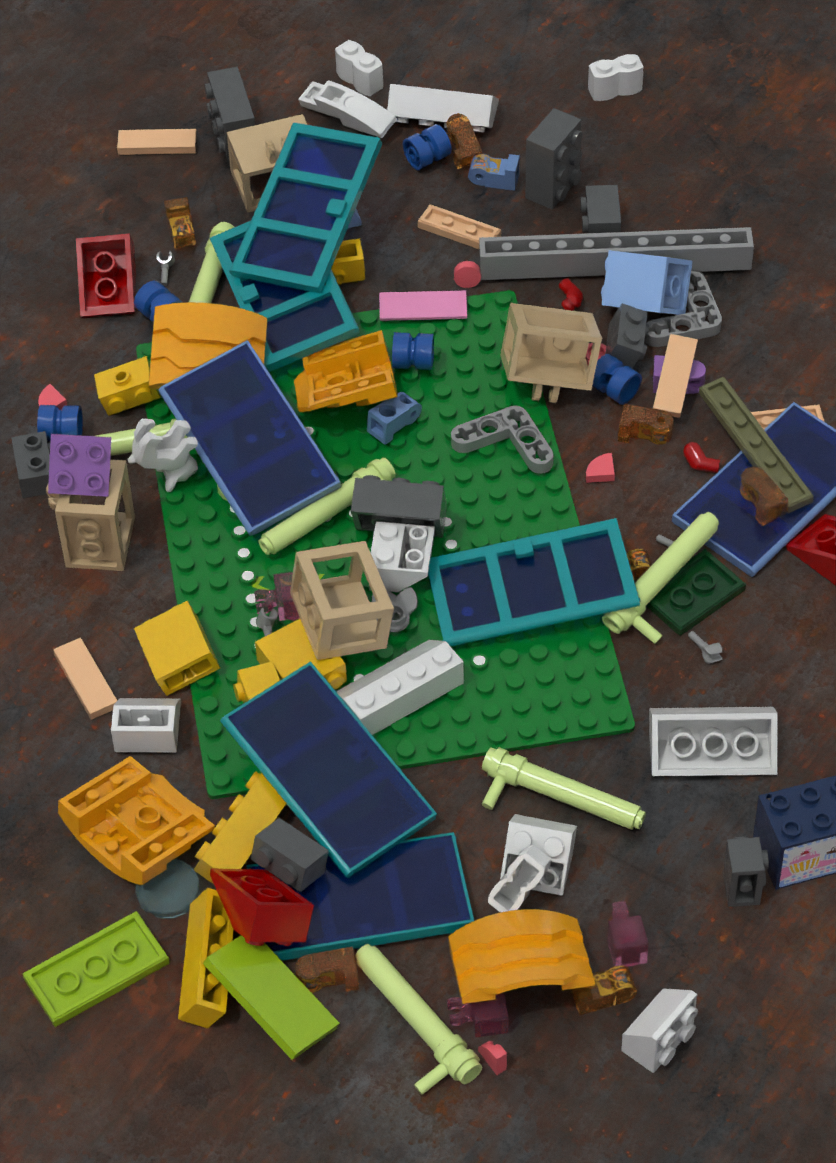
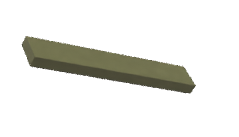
M725 377L699 387L700 396L786 512L790 513L813 503V494Z

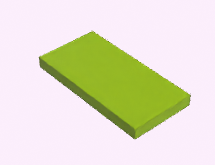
M135 911L22 974L25 982L54 1027H57L170 964L165 951L138 912Z
M239 936L208 956L203 963L291 1060L335 1031L340 1024L265 943L262 946L251 945L245 942L243 936Z

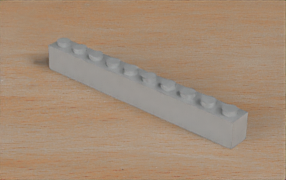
M751 227L479 238V265L481 280L606 275L605 261L609 250L692 260L691 271L697 272L752 270L754 244Z

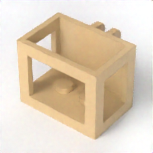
M303 114L227 132L230 170L247 212L255 211L261 199H254L250 188V176L273 171L292 124L300 123L307 125ZM298 136L285 168L294 166L293 154L318 149L314 138ZM296 189L274 194L268 208L297 201Z
M510 303L500 354L508 381L532 383V400L536 401L540 400L543 385L551 386L549 402L552 403L557 402L560 387L591 391L602 337L593 313ZM589 342H592L593 345L588 365L586 361V354Z
M110 460L111 478L109 482V495L106 497L105 505L82 504L81 495L49 494L47 484L48 503L50 508L55 509L66 567L124 571L135 519L126 460ZM121 495H123L125 513L118 512Z
M366 541L296 552L290 594L316 659L322 660L387 648L394 607ZM351 557L348 575L319 579L313 565L314 562ZM363 571L376 602H369L361 583Z

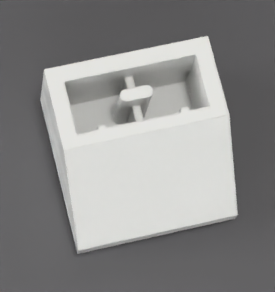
M376 521L371 555L388 591L400 592L428 576L435 526Z
M119 698L113 706L111 725L114 751L176 753L181 699Z
M515 814L509 821L500 879L509 871L510 866L521 852L527 847L534 845L551 858V863L546 874L531 890L562 896L572 860L577 826Z
M662 989L622 1034L621 1051L652 1073L661 1064L666 1066L675 1055V1048L681 1041L686 1043L696 1029L694 1018L698 1012V1009H696L697 993L692 990Z

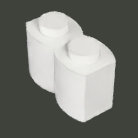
M351 40L335 48L336 72L342 80L353 84L358 92L366 96H372L383 89V68L379 58L373 54L366 53L360 44Z
M626 54L614 60H599L589 65L588 90L594 101L610 100L617 95H633L642 90L643 65L638 55Z
M534 845L527 847L512 863L509 871L494 886L489 895L488 903L499 912L517 910L528 897L531 889L540 882L548 871L551 858Z

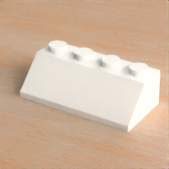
M390 84L387 110L396 117L397 120L395 122L408 123L409 119L419 120L418 125L433 126L434 122L444 123V128L459 129L460 125L470 126L469 131L485 132V128H492L499 98L491 95Z
M428 640L336 692L371 735L462 685L464 683L463 661L446 641Z
M774 707L649 708L652 776L777 775V711Z

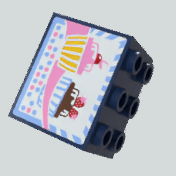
M836 775L758 796L753 838L760 837L761 849H766L768 852L769 867L767 872L775 890L836 874Z

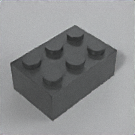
M238 66L207 72L208 83L204 84L206 98L210 99L209 103H206L209 119L214 118L212 120L213 133L215 136L219 135L217 137L219 152L225 153L227 162H230L227 132L255 125V118Z
M553 108L526 139V199L553 210L560 201L562 202L566 198L572 186H576L579 183L582 175L580 171V161L582 159V151L580 150L583 132L581 131L582 119Z
M373 475L355 478L351 514L356 530L374 532L376 521L435 526L434 537L443 538L447 510L444 486L434 481H423L422 484L410 483L409 480L404 478H394L392 481H387Z

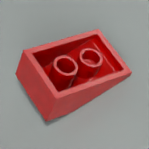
M130 233L76 238L80 317L87 318L135 313L136 264L134 242Z
M824 514L786 545V548L801 561L836 585V517Z
M211 868L210 877L231 925L236 932L245 938V942L256 946H262L264 942H275L284 946H290L292 942H306L314 908L311 902L266 869Z

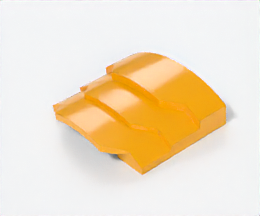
M188 302L155 306L148 388L159 389L161 386L247 340L264 364L267 318L245 309L213 303ZM243 360L179 394L177 397H203L235 402L241 397L252 398L262 392L263 387L247 362Z
M382 330L339 342L302 358L305 370L294 380L299 412L314 411L324 407H342L352 403H356L357 406L372 405L398 397L395 377Z
M131 756L58 800L59 816L84 848L113 873L138 885H144L165 871L167 863L189 850L193 843L215 828V825L204 817V809L183 796L163 775L152 774Z
M538 909L500 912L466 924L448 936L450 956L462 1004L495 1000V994L528 986L561 985L562 990L595 986V979L589 964L578 920L569 915Z

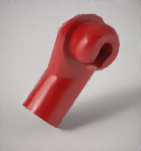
M569 278L563 279L559 284V289L567 298L562 301L561 306L565 310L574 311L576 307L579 308L581 306L583 294Z
M690 442L684 446V457L692 469L711 473L719 472L720 459L706 457L700 445L696 442Z

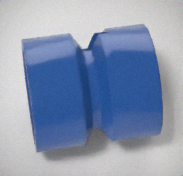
M437 124L423 130L421 134L416 133L404 139L402 144L404 154L415 170L425 168L431 165L433 160L439 161L449 156L452 152L447 133Z
M155 280L143 285L137 292L134 300L135 308L146 318H149L152 323L154 321L155 306L183 303L159 281Z
M394 332L392 347L393 368L409 369L411 365H414L416 369L420 370L433 369L434 334L418 333L413 338L410 333Z
M605 354L597 361L592 386L600 392L606 393L609 398L618 404L624 405L639 390L642 376L631 367L624 366L623 362L613 355Z
M40 405L37 431H45L47 442H51V434L82 435V407L64 405L59 410L56 405Z

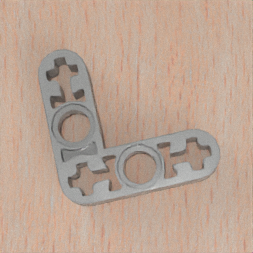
M691 271L687 298V308L690 313L648 321L646 324L649 325V331L644 340L646 344L652 347L668 345L670 334L702 339L715 336L720 332L722 316L703 274ZM693 285L697 286V291H694ZM705 301L708 305L700 307L695 305L694 302ZM706 316H708L709 323L705 321ZM679 325L688 326L690 329L687 331H679L676 329V327Z
M520 406L504 408L460 424L451 431V446L459 453H468L510 438L531 471L542 474L550 471L553 467L552 449L528 412ZM516 421H520V427H519V428H518V424H517ZM486 426H493L497 430L493 433H486L482 429ZM524 436H531L535 441L524 443L520 439Z

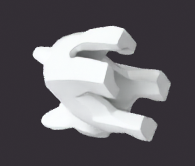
M141 419L134 431L132 454L128 458V463H138L144 468L163 472L166 478V491L171 492L176 482L186 481L198 470L196 460L189 454L192 449L197 447L196 437L184 438L191 430L187 421L176 420L165 435L157 436L149 432L155 426L154 420Z

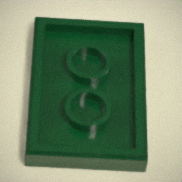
M704 549L692 557L646 607L681 636L744 592L746 583L709 551Z

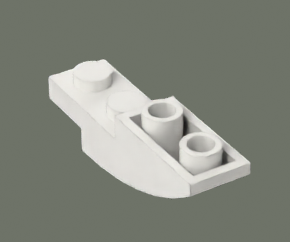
M329 80L325 85L312 81L298 99L302 107L339 118L343 126L380 138L384 137L397 120L392 113L371 99Z

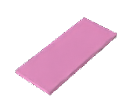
M466 290L379 293L380 321L467 319Z

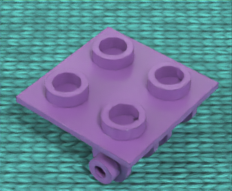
M51 434L48 493L108 497L111 437Z

